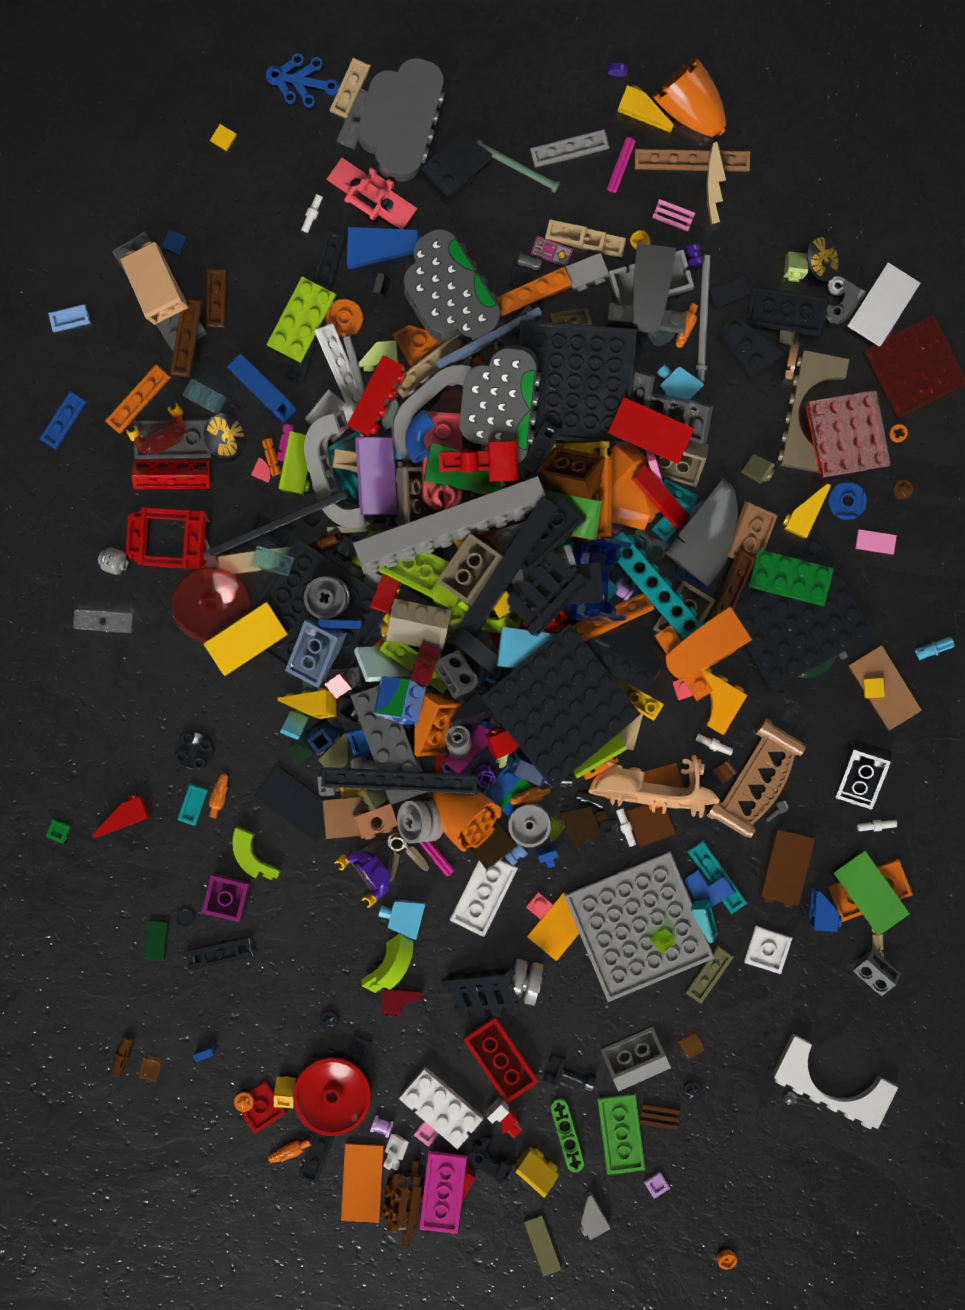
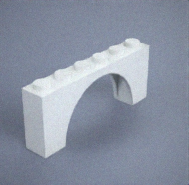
M792 1034L772 1073L776 1079L775 1082L784 1087L788 1084L793 1087L792 1090L800 1095L806 1093L810 1095L809 1099L819 1104L822 1101L827 1104L826 1107L834 1112L840 1110L844 1112V1116L854 1121L856 1118L862 1121L861 1125L869 1129L872 1127L878 1129L898 1087L877 1076L873 1084L859 1095L849 1098H835L826 1095L815 1087L809 1075L808 1055L812 1044Z

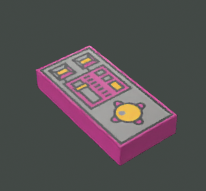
M537 236L530 255L540 257V259L565 268L568 265L573 249Z

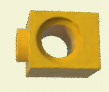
M288 1076L276 1077L274 1107H294L293 1093L296 1078Z

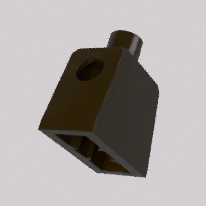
M590 806L560 812L573 847H577L600 832L598 823L608 820L604 809L593 813Z

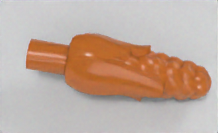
M691 303L689 310L684 312L687 313L684 333H678L676 338V346L679 348L683 347L696 323L697 316L695 313L698 305Z
M225 773L221 774L219 780L215 783L209 799V806L211 807L209 817L216 819L218 811L225 804L228 789V775Z
M540 787L529 788L512 797L510 803L521 805L539 802L543 799V796L550 794V789L548 787L542 789Z
M309 1139L302 1142L298 1140L289 1142L268 1157V1161L270 1163L283 1162L299 1156L304 1151L303 1149L311 1146V1142Z

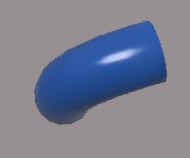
M422 410L410 421L405 432V448L413 463L420 462L429 454L424 444V437L435 425L425 410Z

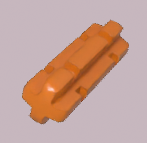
M271 438L262 440L263 447L266 449L267 462L271 467L269 468L271 475L281 474L276 451L273 448V440Z

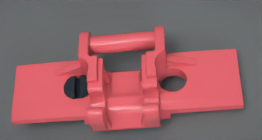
M341 158L327 178V181L347 193L345 202L352 203L367 213L372 220L378 215L398 229H404L417 210L412 204L392 192L394 187L393 181L390 179L384 180L377 175V170L372 167L367 175ZM354 179L361 180L359 185L351 186V182ZM358 193L362 194L377 204L374 209L358 199L356 195Z

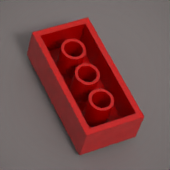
M384 355L382 356L347 424L350 429L365 437L377 435L380 429L379 422L381 418L385 419L389 409L387 406L389 402L395 400L398 394V385H402L406 379L407 374L403 365Z
M492 1016L463 1036L464 1042L506 1104L538 1083V1077L497 1017Z

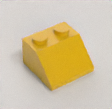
M529 1147L516 1161L515 1172L545 1198L559 1177L558 1167L552 1161L547 1162L540 1150L537 1148L533 1150Z

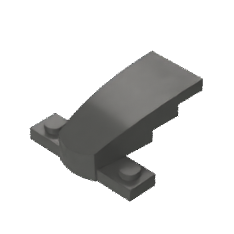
M637 243L632 305L610 303L607 323L632 326V328H637L638 331L657 332L661 330L684 333L687 313L665 310L676 248Z
M635 371L631 400L695 428L690 440L705 444L707 442L713 406L681 397L652 393L655 376ZM634 445L637 449H642L641 447Z

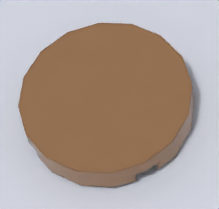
M797 341L791 343L785 378L793 380L800 343Z

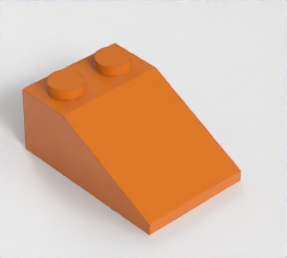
M441 693L424 694L418 723H415L414 755H442L446 746L445 734L451 728L450 718L461 709L462 703L447 693L443 695Z

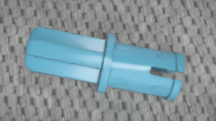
M951 637L937 642L931 641V644L916 648L915 652L919 660L932 655L937 656L939 652L953 648L954 642Z

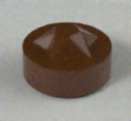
M900 480L893 486V494L898 499H907L913 493V486L907 480Z

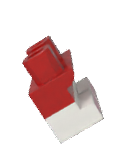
M500 1097L486 1110L487 1119L492 1124L496 1120L501 1123L503 1134L508 1132L514 1138L521 1132V1124L517 1121L516 1113Z

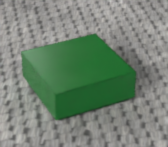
M52 819L45 837L64 844L71 825L57 819Z

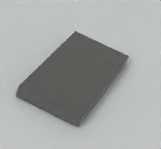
M176 420L134 421V426H137L141 434L140 439L146 447L142 450L138 443L134 441L135 459L212 458V453L207 448L203 435L204 427L208 420H181L183 429L178 428Z

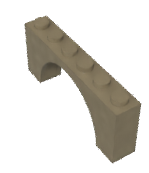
M805 350L801 355L797 356L796 366H799L798 373L794 374L792 381L795 389L794 393H790L789 404H791V409L787 411L785 423H788L787 430H783L782 433L783 449H780L778 453L780 466L822 474L828 472L831 453L816 448L807 440L799 424V407L804 395L812 386L827 380H844L847 374L849 359Z

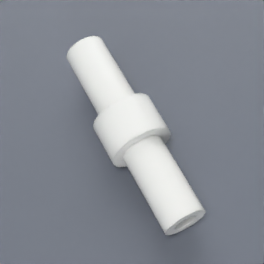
M315 195L311 207L307 209L305 214L307 217L301 228L302 231L308 233L313 220H316L319 213L317 210L323 199L322 196Z
M698 734L695 741L709 746V749L713 751L718 750L729 756L733 752L732 748L721 744L717 739H710L701 734Z
M624 809L616 810L621 823L620 829L625 834L629 847L636 845L632 833L633 828L631 822L627 820Z
M872 820L870 823L857 824L858 831H882L885 828L897 827V821Z

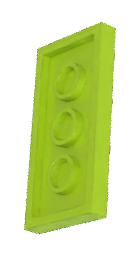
M301 277L267 346L302 363L316 336L315 330L320 328L336 294Z

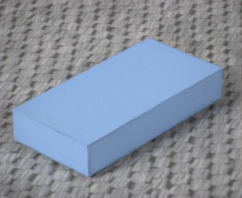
M86 304L48 313L53 332L91 323Z

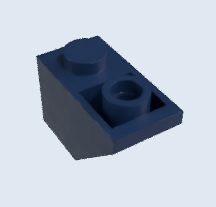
M323 718L304 732L303 735L319 755L335 742L343 728L333 726L327 718Z

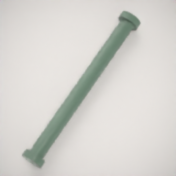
M478 140L477 143L489 156L551 188L552 192L555 193L560 182L548 179L483 144L482 140Z

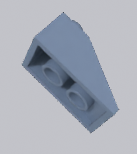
M312 616L303 623L285 671L319 688L341 650L347 632L339 628L319 627V618Z

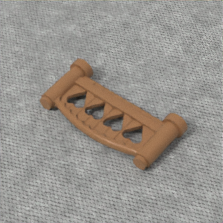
M766 717L761 721L756 730V734L762 738L722 803L719 801L717 804H711L706 812V816L709 818H715L749 838L756 831L753 824L771 807L781 793L790 774L795 755L801 756L806 749L803 742L773 725L772 721ZM768 752L785 753V758L781 760L780 766H774ZM758 768H774L775 774L771 776L769 783L763 781ZM763 784L765 791L761 793L759 799H755L748 785ZM738 801L755 802V807L751 809L750 815H744Z

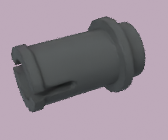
M520 253L517 265L531 268L535 272L536 270L540 271L543 260L540 257L535 258Z

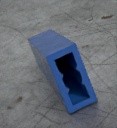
M348 227L347 268L353 269L414 254V247L422 236H418V230Z
M241 353L231 360L227 368L283 423L297 410Z

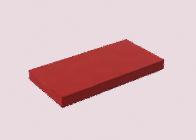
M623 397L608 433L679 464L695 428Z

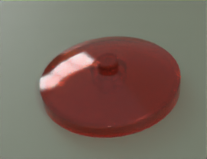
M204 567L187 574L178 583L172 598V611L177 625L186 635L201 642L209 641L249 614V596L244 584L233 573L218 567Z

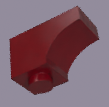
M421 643L409 680L428 687L440 650Z
M384 987L381 1013H386L385 1016L396 1017L397 1014H401V1010L406 1004L415 1000H421L422 990L392 988L389 990Z

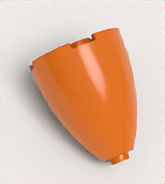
M694 58L691 61L693 64L690 66L688 64L683 65L663 83L662 90L660 92L657 90L653 94V98L667 113L691 130L706 136L719 137L726 130L724 128L726 126V117L723 103L708 71L698 58Z
M477 791V794L426 792L428 800H432L438 809L443 832L463 852L472 846L476 848L481 845L495 830L493 825L496 819L501 817V808L479 791Z

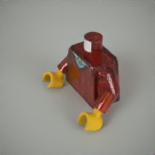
M175 403L176 407L173 410L170 406L168 407V411L174 417L173 421L141 437L137 426H133L135 430L129 432L128 429L126 430L130 440L134 441L142 454L151 453L156 456L182 440L183 435L186 433V426L182 417L183 410L177 403Z

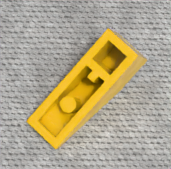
M627 85L618 112L671 133L673 123L640 87L635 85L630 87Z
M824 485L795 508L791 514L787 513L783 524H785L784 530L804 539L807 538L831 485Z

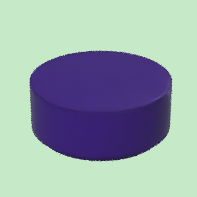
M611 63L608 66V74L615 77L626 76L627 66L623 63Z

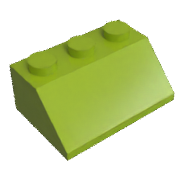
M290 431L279 484L281 491L305 495V491L309 492L311 481L308 480L309 471L304 452L306 435Z
M617 734L574 770L575 776L579 778L627 750L620 735Z

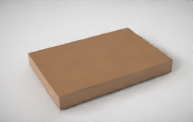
M745 502L727 556L734 559L738 550H742L756 558L759 549L765 551L778 515L752 503Z
M360 797L322 800L326 839L359 836L352 814L366 810ZM374 817L371 820L373 827L380 824L379 817Z

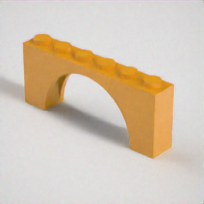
M707 668L701 672L713 691L710 693V715L705 725L724 735L747 695L744 694L745 690L736 684L734 687L727 683L728 679L721 675L714 676L711 674L712 670Z

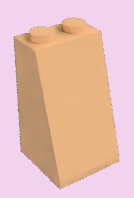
M147 242L141 246V249L127 252L124 258L120 259L146 319L155 325L189 308L157 243Z

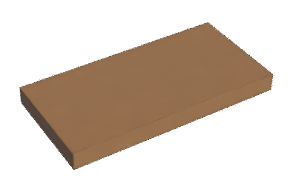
M882 645L848 665L863 690V679L883 678L885 697L868 699L888 731L922 711Z

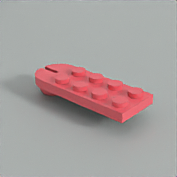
M425 411L435 425L424 437V444L429 451L430 444L434 443L462 451L460 414ZM427 457L422 460V497L426 506L433 511L439 512L442 509L440 495H443V510L457 506L461 500L462 491L452 489L447 485L444 487L423 481Z

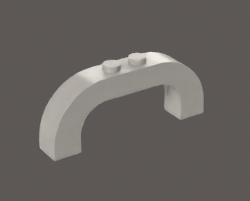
M464 365L450 366L439 371L432 378L428 375L420 382L422 387L417 391L414 388L406 395L408 399L396 411L391 428L394 446L406 462L410 458L405 448V432L414 414L445 386L450 384L463 386L464 379L472 367Z
M344 410L319 418L311 425L306 434L304 443L307 469L312 479V487L318 501L339 492L328 453V441L332 434L349 429ZM344 499L322 509L332 521L348 528L365 527L375 522L373 515H360V505H352Z

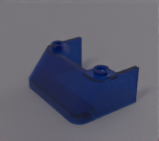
M602 538L575 544L572 553L576 564L601 562L604 602L568 605V616L570 619L599 622L626 620V616L616 615L614 604L607 602L610 565L616 564L620 559V548L631 547V542Z

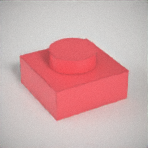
M677 680L672 682L678 700L693 696L684 681Z
M538 892L526 908L539 919H542L553 904Z

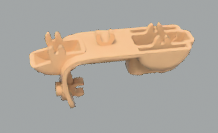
M696 755L692 756L691 761L683 759L682 762L689 765V769H681L682 774H689L690 786L688 788L645 783V773L640 768L631 767L629 770L614 764L599 773L589 789L590 794L610 799L612 805H614L615 800H618V806L623 801L652 805V812H655L656 806H661L663 808L662 814H665L667 807L691 809L693 817H695L696 811H699V817L702 818L705 805L719 803V798L710 789L699 787V775H703L705 764L701 763V759H697Z

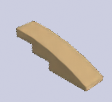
M717 142L711 145L707 167L706 190L710 224L720 222L716 203L723 201L719 182L726 180Z
M549 220L545 236L547 240L618 258L623 257L626 238L554 220Z
M292 546L219 556L217 558L220 576L277 569Z

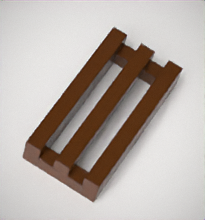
M642 1103L639 1123L678 1130L681 1111L680 1109ZM645 1109L675 1114V1117L646 1113ZM644 1117L673 1121L674 1124L646 1120Z

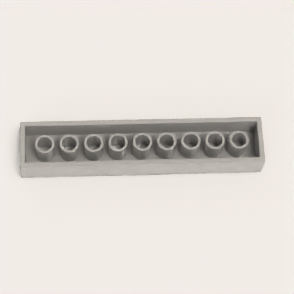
M535 477L357 541L353 544L363 573L374 574L379 571V568L385 566L387 568L393 567L401 560L410 561L416 558L415 555L421 553L424 555L429 554L435 548L440 546L442 548L448 547L457 540L465 541L469 534L478 533V535L487 533L490 528L504 527L509 521L523 520L526 515L532 513L541 497L545 496L539 478Z

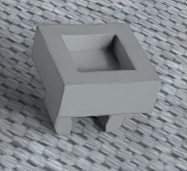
M322 776L317 777L319 796L335 795L334 792L340 791V788L321 787Z

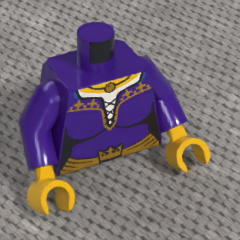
M358 850L347 856L340 855L335 861V864H341L338 868L339 870H344L348 863H352L371 891H373V893H368L362 899V901L365 899L369 901L367 908L371 907L377 902V899H380L390 891L389 879L392 877L376 855L365 850Z

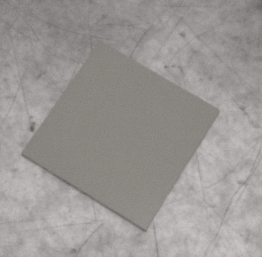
M670 851L564 895L608 1002L714 959L708 941L691 912L692 902Z

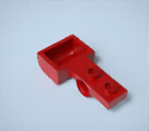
M517 439L488 440V450L439 451L440 472L460 471L469 473L489 470V481L518 480Z

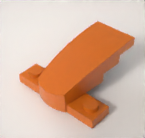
M731 607L715 616L683 641L680 640L671 625L655 635L667 654L666 664L669 671L676 678L685 682L696 701L713 691L701 671L718 663V661L752 641Z

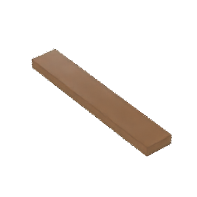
M635 149V169L707 171L710 150ZM719 150L724 171H750V151Z

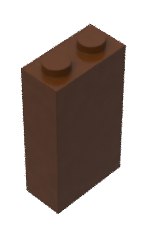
M775 828L759 893L761 897H764L763 901L774 903L775 900L780 901L782 906L793 908V905L799 906L815 838Z

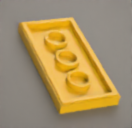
M266 602L204 643V646L223 675L226 676L287 636L288 632L270 604Z

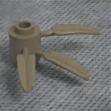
M395 826L393 831L388 832V839L384 841L377 839L362 849L373 854L384 848L385 844L388 843V846L393 850V852L389 853L387 871L392 877L389 879V882L394 879L400 857L397 851L406 848L405 852L424 871L429 870V866L421 853L414 846L409 847L402 838L398 826Z

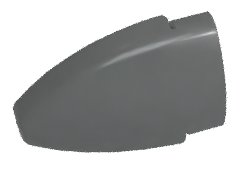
M724 478L720 480L677 534V538L664 552L665 555L707 588L720 573L729 558L727 554L737 527L738 506L734 487Z

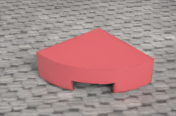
M258 458L251 475L270 483L271 473L269 466L263 459Z

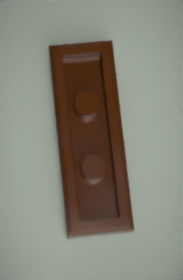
M207 269L205 327L225 328L226 269Z

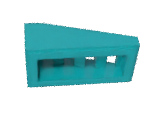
M694 901L691 912L708 942L713 943L718 931L710 901Z

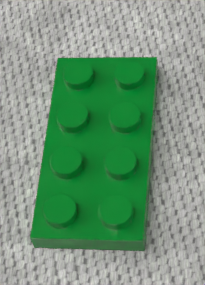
M759 549L749 587L824 606L834 568Z

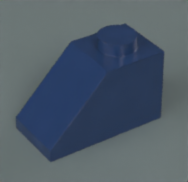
M517 747L515 752L509 754L506 762L514 775L538 786H543L545 779L522 750Z

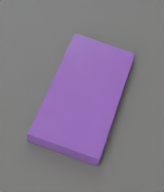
M355 438L360 515H398L393 438Z

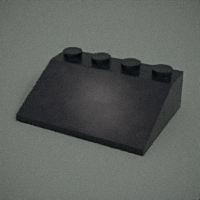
M634 619L590 638L586 643L608 672L647 695H650L667 666V654L655 637L658 633Z

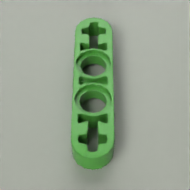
M556 1098L551 1103V1111L565 1161L570 1171L579 1172L584 1166V1161L569 1107L564 1099ZM557 1103L565 1105L562 1111L563 1115L568 1114V1117H560L558 1109H554L557 1107ZM562 1121L570 1123V1128L567 1131H562L559 1128ZM566 1140H574L575 1147L567 1149L564 1146ZM575 1153L576 1160L581 1161L578 1163V1167L570 1165L572 1163L571 1154Z

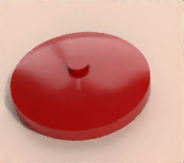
M337 1057L319 1059L307 1066L298 1077L293 1093L294 1107L303 1124L312 1131L327 1136L342 1135L356 1128L365 1118L371 1100L370 1086L364 1073L352 1062Z

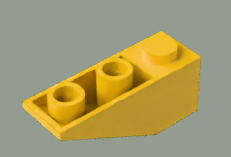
M318 688L316 692L301 691V694L287 693L285 697L277 698V701L319 719L337 716L336 698L328 688Z

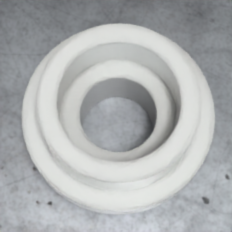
M836 276L828 282L829 292L834 296L844 294V288L841 286L840 289H836L834 284L840 283L842 285L845 279Z

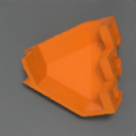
M627 442V445H614L610 450L612 454L609 456L612 459L611 522L645 530L647 523H650L655 518V514L660 511L631 478L640 464H645L651 471L648 458L630 442Z

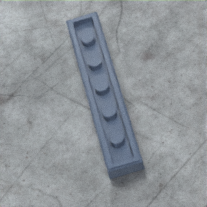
M538 307L484 337L437 360L438 368L443 370L497 342L498 339H503L520 330V320L537 321L541 319L542 312Z

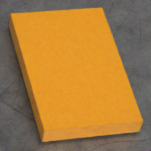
M564 892L527 935L531 941L556 961L579 935L565 900Z

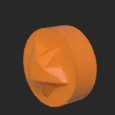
M240 1092L234 1100L236 1109L241 1112L249 1111L254 1104V1098L249 1092Z
M723 1250L718 1254L717 1262L720 1268L728 1270L736 1265L737 1258L732 1250Z

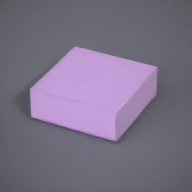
M660 1171L644 1180L653 1198L670 1189Z

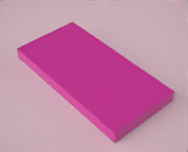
M428 1152L420 1220L421 1230L458 1234L466 1155Z

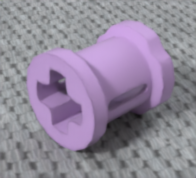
M621 578L615 584L619 589L616 594L622 599V602L626 601L635 591L633 588L630 589L625 585Z
M375 1116L370 1132L375 1131L384 1134L388 1138L394 1122H388Z

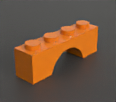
M562 267L497 297L498 301L496 303L500 310L501 320L518 313L541 299L555 296L570 289L572 283L565 268Z

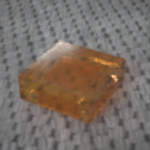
M696 1033L678 1041L688 1059L705 1050Z
M143 1058L138 1077L157 1082L162 1063Z

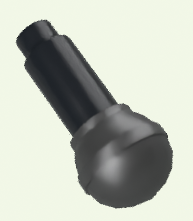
M792 1091L786 1092L783 1098L788 1105L797 1103L812 1106L813 1103L809 1098L797 1096Z

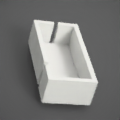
M426 1066L420 1070L399 1096V1099L411 1110L416 1108L415 1113L457 1149L468 1138L469 1132L472 1133L483 1120L482 1114Z

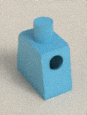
M664 365L657 372L664 380L659 386L664 395L690 400L704 386L701 381L681 367L672 372Z
M395 900L393 908L381 905L379 917L390 919L389 929L416 940L426 902Z

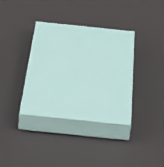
M356 647L354 652L366 682L381 681L382 676L409 680L411 672L380 652L379 649L381 647Z

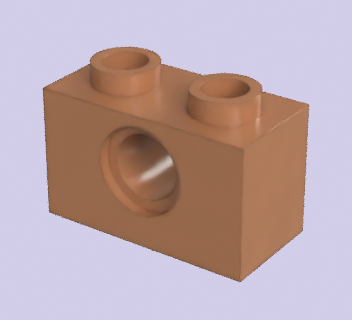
M389 802L379 805L372 811L366 809L352 814L358 834L362 839L365 838V840L376 837V833L382 831L383 833L391 832L395 826H398ZM374 817H379L380 824L373 827L371 820Z

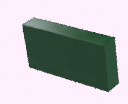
M148 920L144 959L164 960L168 922Z

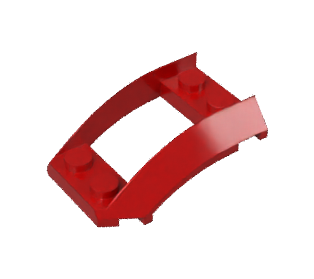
M142 507L138 512L128 516L125 554L137 562L138 565L201 569L207 561L203 560L206 522L210 521L205 511ZM148 518L185 521L183 558L146 556Z

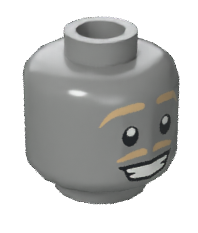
M113 547L102 550L98 558L101 569L114 575L125 571L128 566L125 552Z

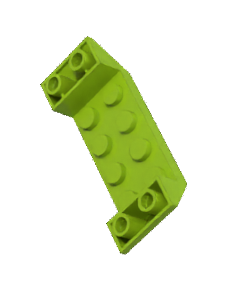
M385 530L369 531L366 538L385 532ZM421 553L415 555L416 558L410 561L401 560L393 567L387 568L385 566L379 568V572L433 598L434 604L443 609L451 610L452 612L460 599L436 582L450 562L432 553L425 555ZM356 554L351 562L361 567Z

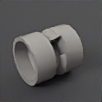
M459 725L452 726L447 730L445 741L450 755L459 759L468 756L472 751L469 731Z

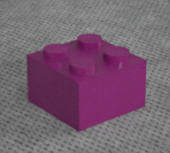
M213 873L210 877L202 913L240 922L251 882Z

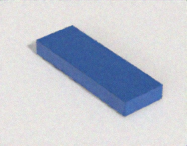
M70 391L43 432L40 440L57 450L87 401Z

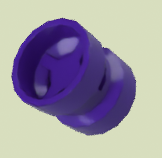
M699 244L681 249L684 250L688 268L704 264V259L700 256L701 248Z
M489 762L479 763L475 770L476 774H478V785L484 788L491 787L496 780L494 766Z

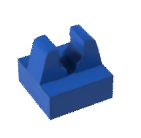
M554 844L536 849L540 863L546 862L548 868L555 866L553 859L558 858V854Z

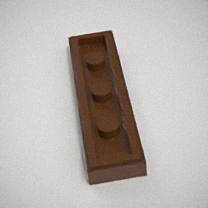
M184 298L189 308L181 311L179 315L170 374L190 378L202 301Z
M738 550L708 618L709 621L729 607L734 611L756 558L742 550Z

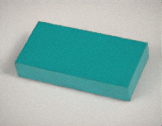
M190 783L177 820L196 826L209 789Z

